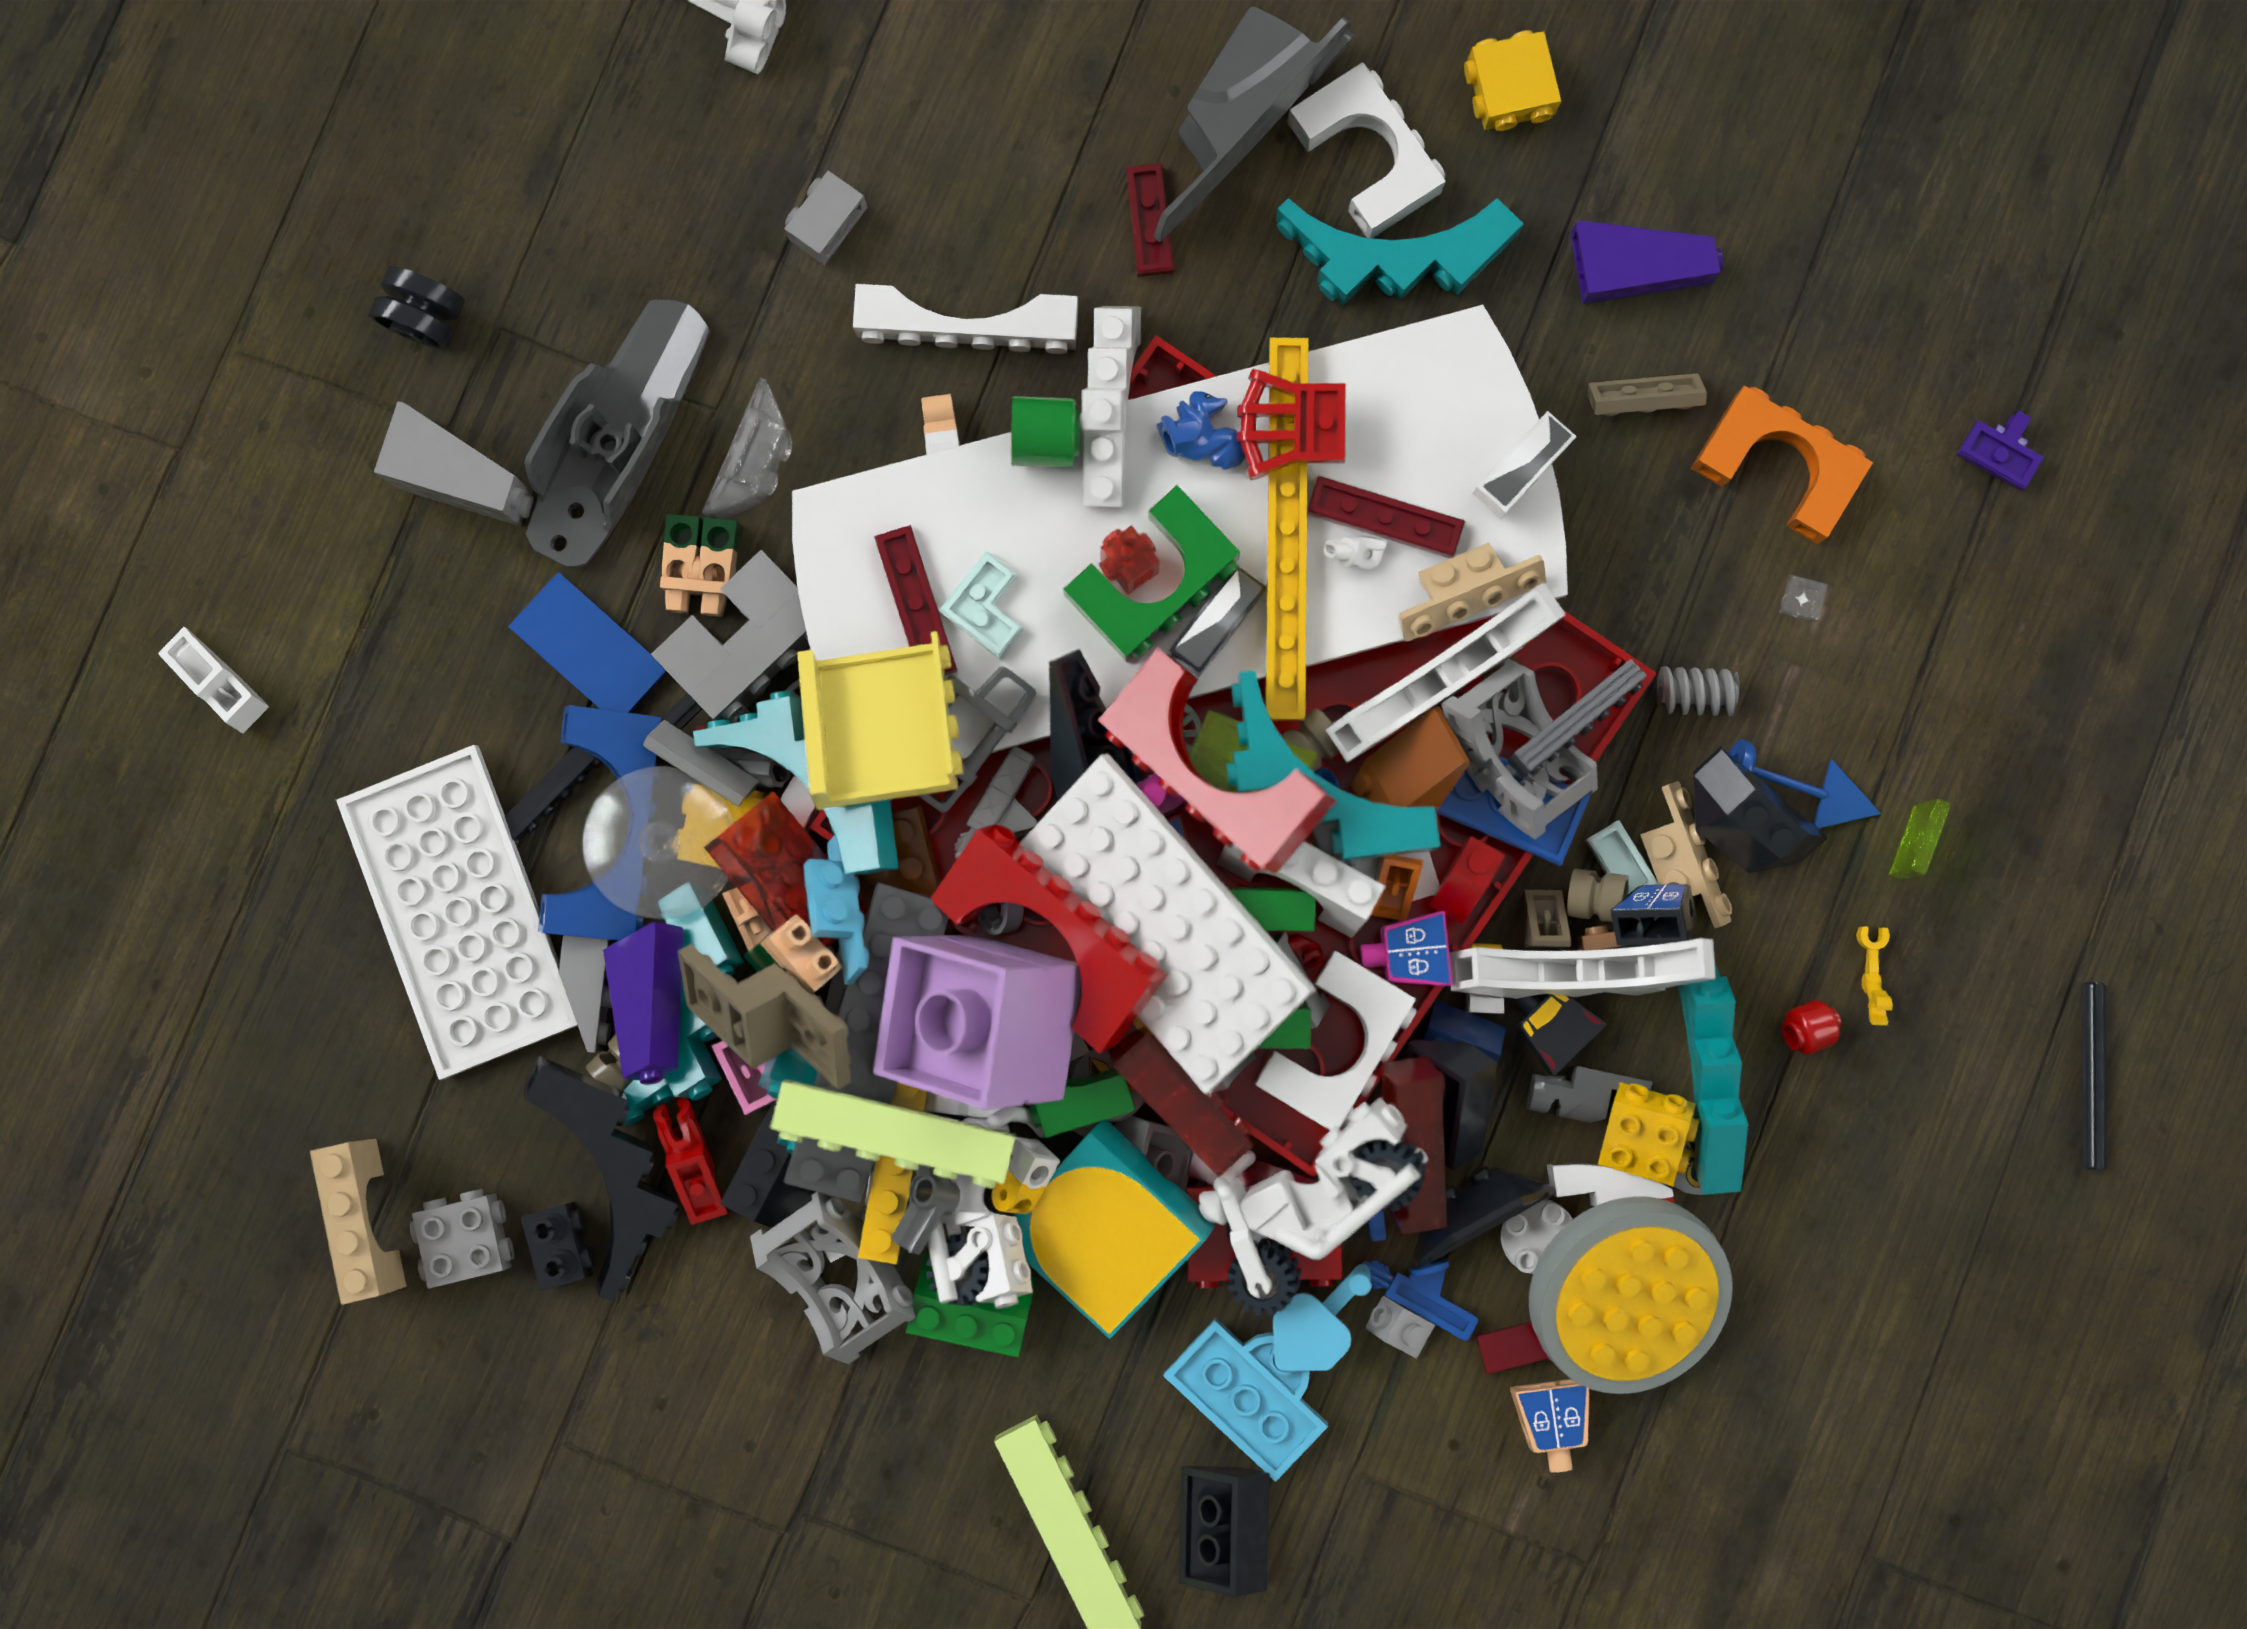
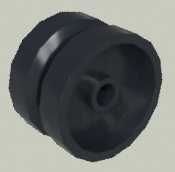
M388 266L380 286L389 296L376 297L368 317L382 327L404 338L425 346L445 350L453 330L444 320H457L466 300L452 289L426 276L404 268Z

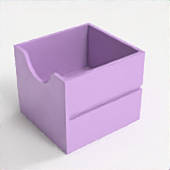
M976 935L893 937L873 1074L984 1110L1023 1105V1103L1034 1104L1063 1100L1074 1035L1071 1025L1077 1016L1082 984L1078 963Z

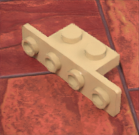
M1486 543L1419 571L1420 583L1430 600L1398 615L1402 636L1406 642L1418 637H1424L1434 630L1453 622H1460L1470 615L1489 607H1496L1508 599L1530 592L1542 583L1545 584L1544 560L1541 555H1537L1505 569L1490 543Z
M1679 781L1662 786L1674 823L1640 834L1659 885H1666L1670 882L1690 885L1692 896L1701 893L1713 927L1724 926L1731 922V903L1726 894H1721L1717 883L1719 878L1717 866L1712 858H1708L1703 846L1706 839L1695 829V822L1690 811L1692 808L1690 794L1685 787H1681Z

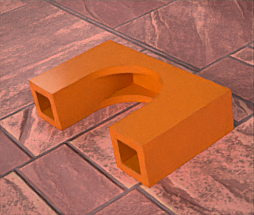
M1744 385L1731 401L1691 469L1723 487L1731 480L1752 445L1764 440H1780L1789 443L1805 458L1809 468L1810 479L1804 497L1786 526L1818 545L1830 535L1873 462L1865 458L1866 455L1861 449L1853 445L1845 446L1833 439V434L1826 428L1818 425L1813 427L1801 420L1802 417L1796 410L1787 406H1782L1781 408L1769 400L1770 397L1764 391L1755 387L1748 388Z

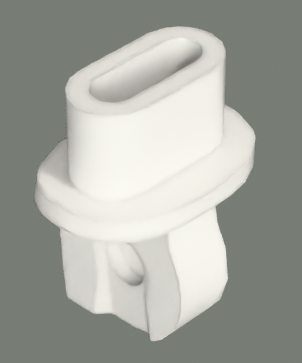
M1367 536L1345 537L1340 542L1327 540L1324 546V554L1330 558L1338 559L1339 563L1345 567L1355 565L1366 570L1372 569L1380 563L1387 541Z

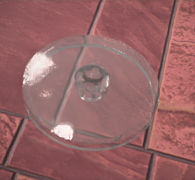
M648 767L633 771L619 778L598 797L591 808L585 824L583 852L585 863L593 882L600 892L613 904L629 913L644 918L671 919L685 916L702 908L724 888L736 863L738 832L733 814L722 796L678 768Z

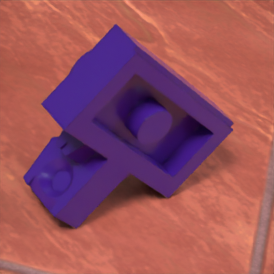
M2017 411L2015 415H2011L2005 427L1998 424L1995 428H1992L1979 420L1976 421L1956 453L1957 456L2019 491L2027 487L2044 458L2025 446L2028 440L2021 436L2031 418L2020 411Z

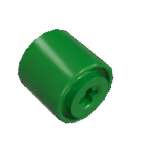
M1013 396L1011 466L1073 467L1074 456H1079L1080 410H1076L1075 399Z

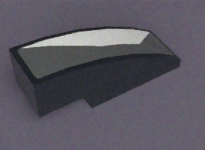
M1239 567L1216 589L1169 649L1168 654L1199 678L1266 592L1267 587Z

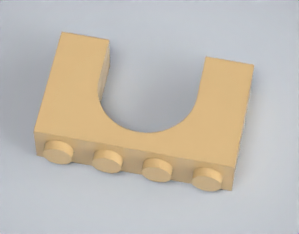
M377 1139L347 1142L310 1151L341 1305L380 1296L407 1287L399 1249L390 1252L382 1251L374 1238L369 1223L366 1205L367 1184L370 1178L384 1175Z

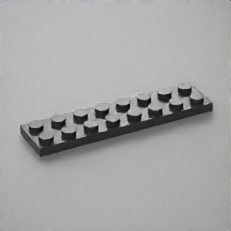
M879 882L876 883L862 931L863 944L869 953L868 966L853 984H845L836 1015L845 1022L849 1032L847 1047L851 1057V1064L849 1065L851 1083L838 1090L820 1072H817L813 1086L883 1103H892L898 1081L873 1074L893 937L943 936L949 917L933 903V899ZM803 1136L802 1142L795 1143L784 1178L785 1183L861 1202L874 1160L856 1156L857 1149L843 1145L841 1151L818 1147V1139Z

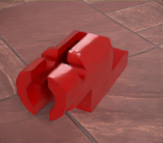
M682 1098L678 1099L680 1112L677 1114L681 1131L679 1127L671 1129L672 1117L666 1103L656 1108L653 1112V1119L657 1125L658 1135L666 1152V1168L691 1225L726 1215L728 1214V1208L720 1204L724 1196L715 1177V1164L708 1150L701 1127L697 1122L690 1101Z

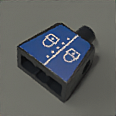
M1670 882L1666 885L1638 886L1610 910L1617 946L1661 945L1689 941L1696 922L1691 887L1688 884Z

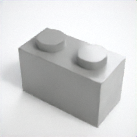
M827 171L822 179L818 177L813 181L807 191L808 198L800 208L796 206L789 213L785 221L786 227L784 228L791 242L824 265L868 208L864 195L830 171Z

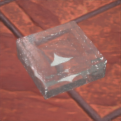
M1794 575L1789 576L1780 613L1813 622L1818 621L1828 584Z

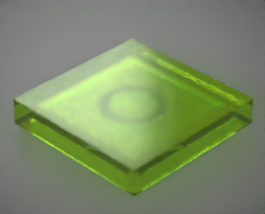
M1937 798L1913 806L1889 875L1905 879L1926 874L1948 815L1950 803Z

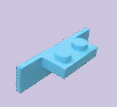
M834 835L827 844L829 860L808 859L803 866L812 937L839 938L844 983L853 984L866 970L869 962V953L863 944L864 916L862 912H859L857 898L860 888L859 880L854 874H845L839 843Z

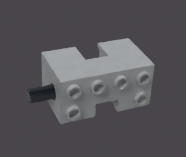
M762 550L720 588L749 620L743 627L740 626L728 637L729 640L724 645L692 615L651 653L658 663L687 692L662 717L663 720H666L680 730L703 709L715 721L730 720V723L740 722L739 716L749 714L750 711L747 708L766 691L765 688L770 684L771 679L781 669L787 668L798 660L797 652L810 649L798 588Z

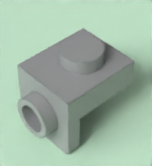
M1382 1296L1378 1305L1371 1313L1366 1329L1384 1342L1417 1359L1435 1325L1400 1306L1390 1298Z

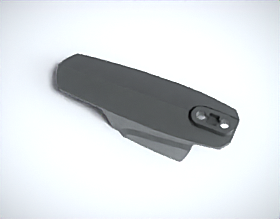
M1250 7L1188 104L1187 112L1189 115L1179 128L1178 135L1193 154L1203 173L1163 211L1153 235L1157 241L1161 242L1206 198L1308 88L1309 83L1313 85L1346 49L1355 37V34L1348 29L1352 21L1347 16L1341 18L1320 42L1315 43L1296 28L1259 8Z
M649 300L609 365L589 363L585 371L572 379L544 423L524 462L531 488L538 494V500L526 532L527 538L536 552L568 568L585 566L595 556L623 516L640 487L674 419L710 334V330L703 318L689 304L674 300ZM577 508H583V516L579 519H574L573 511ZM565 538L567 541L566 548L562 551H556V543Z

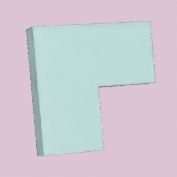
M986 551L942 605L939 613L998 659H1001L1023 631L1022 626L995 606L996 602L1016 579L1017 574Z

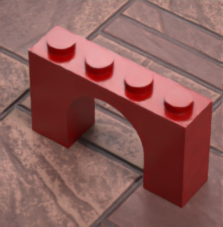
M1186 1186V1194L1199 1206V1196L1202 1192L1215 1191L1213 1186ZM1217 1223L1207 1239L1187 1259L1188 1281H1196V1288L1219 1287V1281H1231L1227 1279V1273L1236 1254L1228 1240L1226 1224L1221 1225ZM1341 1244L1325 1257L1315 1260L1291 1249L1292 1252L1289 1257L1292 1259L1297 1256L1299 1264L1296 1269L1301 1268L1302 1271L1299 1280H1310V1286H1332L1333 1279H1342ZM1266 1267L1269 1271L1270 1280H1272V1286L1276 1287L1278 1277L1276 1279L1272 1269Z

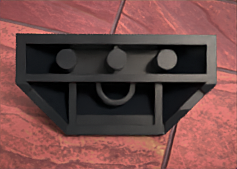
M1721 746L1693 771L1695 829L1746 872L1754 873L1799 864L1828 839L1825 833Z
M1487 1166L1473 1171L1467 1176L1468 1182L1457 1188L1454 1184L1442 1188L1434 1194L1436 1199L1428 1203L1413 1254L1416 1261L1422 1268L1472 1239L1555 1195L1554 1188L1544 1181L1496 1167L1489 1169Z

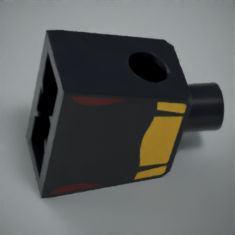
M1545 993L1543 996L1538 994L1522 998H1512L1526 1012L1514 1025L1549 1075H1556L1607 1025L1570 996Z

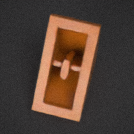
M1399 855L1378 858L1374 880L1385 887L1370 915L1407 921L1423 867V860Z

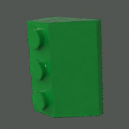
M925 1253L912 1303L916 1317L908 1322L906 1333L1019 1357L1037 1277L1031 1276L1030 1278L1033 1292L1018 1297L1019 1303L1009 1307L996 1308L995 1303L973 1304V1306L940 1303V1300L936 1297L938 1292L932 1291L929 1286L935 1280L927 1279L926 1272H933V1267L927 1265L928 1258L931 1259L930 1253Z

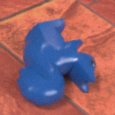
M1195 391L1189 397V405L1185 401H1180L1179 406L1176 407L1180 419L1174 421L1168 415L1162 416V422L1157 424V429L1168 454L1172 457L1181 456L1191 461L1210 459L1213 467H1221L1223 470L1236 468L1241 465L1245 455L1241 445L1237 443L1238 431L1228 427L1214 430L1210 417L1223 410L1228 402L1227 399L1216 398L1206 392Z

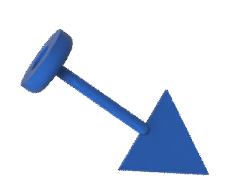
M1739 739L1729 752L1757 777L1819 797L1820 801L1814 825L1818 828L1881 814L1832 759L1829 761L1823 789L1756 767V748L1749 741Z

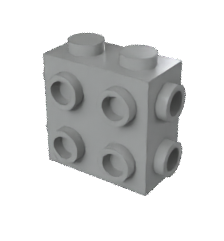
M483 1189L460 1194L461 1202L447 1205L446 1198L423 1203L424 1211L412 1213L413 1221L410 1222V1233L413 1242L419 1245L421 1259L418 1260V1271L421 1279L427 1282L428 1289L503 1271L512 1267L511 1260L514 1259V1247L511 1239L505 1237L503 1223L506 1222V1210L503 1202L497 1200L496 1193L484 1196Z

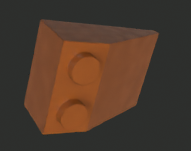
M1433 706L1370 755L1350 785L1357 797L1373 803L1402 808L1435 807L1436 813L1470 764V761L1441 708Z

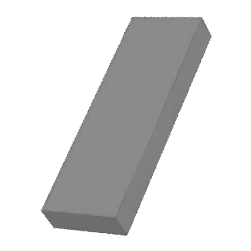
M663 720L650 732L643 743L645 748L738 807L755 791L759 780L711 749L695 747L694 738L666 720Z

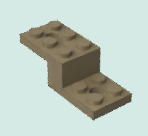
M692 944L678 951L687 1007L752 1069L792 1047L838 1090L851 1083L849 1067L851 1057L847 1047L849 1032L845 1022L839 1016H833L825 1009L816 995H810L805 991L794 975L786 974L774 963L737 984L732 976H725L716 967L709 955H703Z

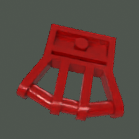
M1252 369L1248 377L1251 381L1242 404L1237 406V417L1241 418V431L1237 432V443L1241 445L1248 462L1249 469H1247L1250 480L1263 478L1271 472L1294 463L1302 465L1307 463H1345L1346 383H1293L1264 371ZM1265 387L1295 397V403L1258 404ZM1295 417V430H1256V418ZM1294 443V450L1263 461L1257 444Z

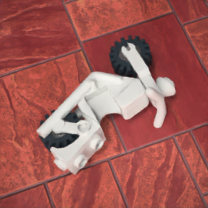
M928 1091L925 1113L958 1120L967 1117L963 1122L1009 1133L1010 1129L1007 1123H1027L1039 1137L1045 1138L1043 1128H1035L1029 1108L1011 1106L984 1110ZM914 1170V1178H915V1177L917 1176V1171H916V1170ZM958 1173L957 1178L951 1179V1181L957 1183L960 1187V1203L953 1213L942 1215L927 1241L931 1259L928 1258L927 1265L933 1267V1272H926L927 1279L935 1280L929 1286L932 1291L938 1292L936 1297L940 1300V1303L967 1306L995 1303L996 1308L1015 1305L1019 1303L1018 1297L1033 1292L1030 1282L1031 1273L1026 1263L1022 1245V1232L1017 1223V1217L990 1212L985 1206L983 1197L986 1187L973 1184V1176ZM942 1223H946L949 1238H945ZM965 1226H973L974 1228L967 1235Z
M1381 1097L1371 1106H1368L1365 1102L1362 1103L1349 1115L1350 1124L1342 1131L1336 1126L1320 1141L1323 1149L1315 1160L1317 1163L1315 1168L1320 1181L1314 1184L1298 1183L1294 1180L1290 1171L1283 1170L1252 1186L1246 1192L1243 1183L1236 1177L1256 1160L1255 1153L1251 1150H1246L1225 1165L1213 1183L1215 1191H1204L1200 1194L1199 1209L1204 1218L1211 1223L1221 1225L1229 1222L1232 1229L1230 1237L1236 1257L1227 1273V1279L1231 1280L1227 1286L1229 1292L1236 1291L1233 1296V1300L1236 1303L1241 1299L1245 1301L1242 1307L1245 1311L1248 1312L1250 1307L1253 1306L1255 1307L1254 1315L1261 1316L1262 1312L1266 1310L1267 1316L1274 1315L1277 1309L1281 1312L1286 1308L1287 1304H1290L1300 1286L1301 1281L1299 1279L1302 1275L1301 1268L1296 1269L1299 1264L1297 1256L1292 1259L1289 1257L1292 1252L1291 1249L1314 1260L1321 1259L1380 1210L1386 1211L1387 1207L1391 1206L1392 1211H1397L1402 1204L1404 1207H1407L1411 1204L1413 1198L1416 1199L1426 1178L1424 1175L1427 1171L1426 1163L1428 1157L1422 1149L1417 1148L1415 1150L1417 1145L1413 1141L1408 1145L1403 1142L1405 1139L1403 1133L1407 1125L1404 1123L1400 1112L1394 1106L1386 1104ZM1268 1237L1274 1239L1272 1245H1270ZM1280 1244L1287 1246L1284 1251L1278 1249Z

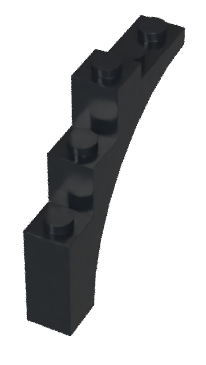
M539 1056L523 1088L525 1100L549 1112L573 1131L594 1157L605 1180L610 1202L611 1228L606 1258L596 1281V1288L599 1297L613 1302L618 1291L623 1292L630 1281L632 1271L629 1268L634 1258H640L648 1243V1236L646 1234L648 1233L661 1239L665 1229H671L676 1222L679 1214L678 1204L673 1193L640 1180L641 1177L646 1178L649 1175L655 1158L652 1156L653 1152L649 1143L614 1129L616 1125L622 1126L630 1109V1106L627 1105L628 1100L625 1092Z

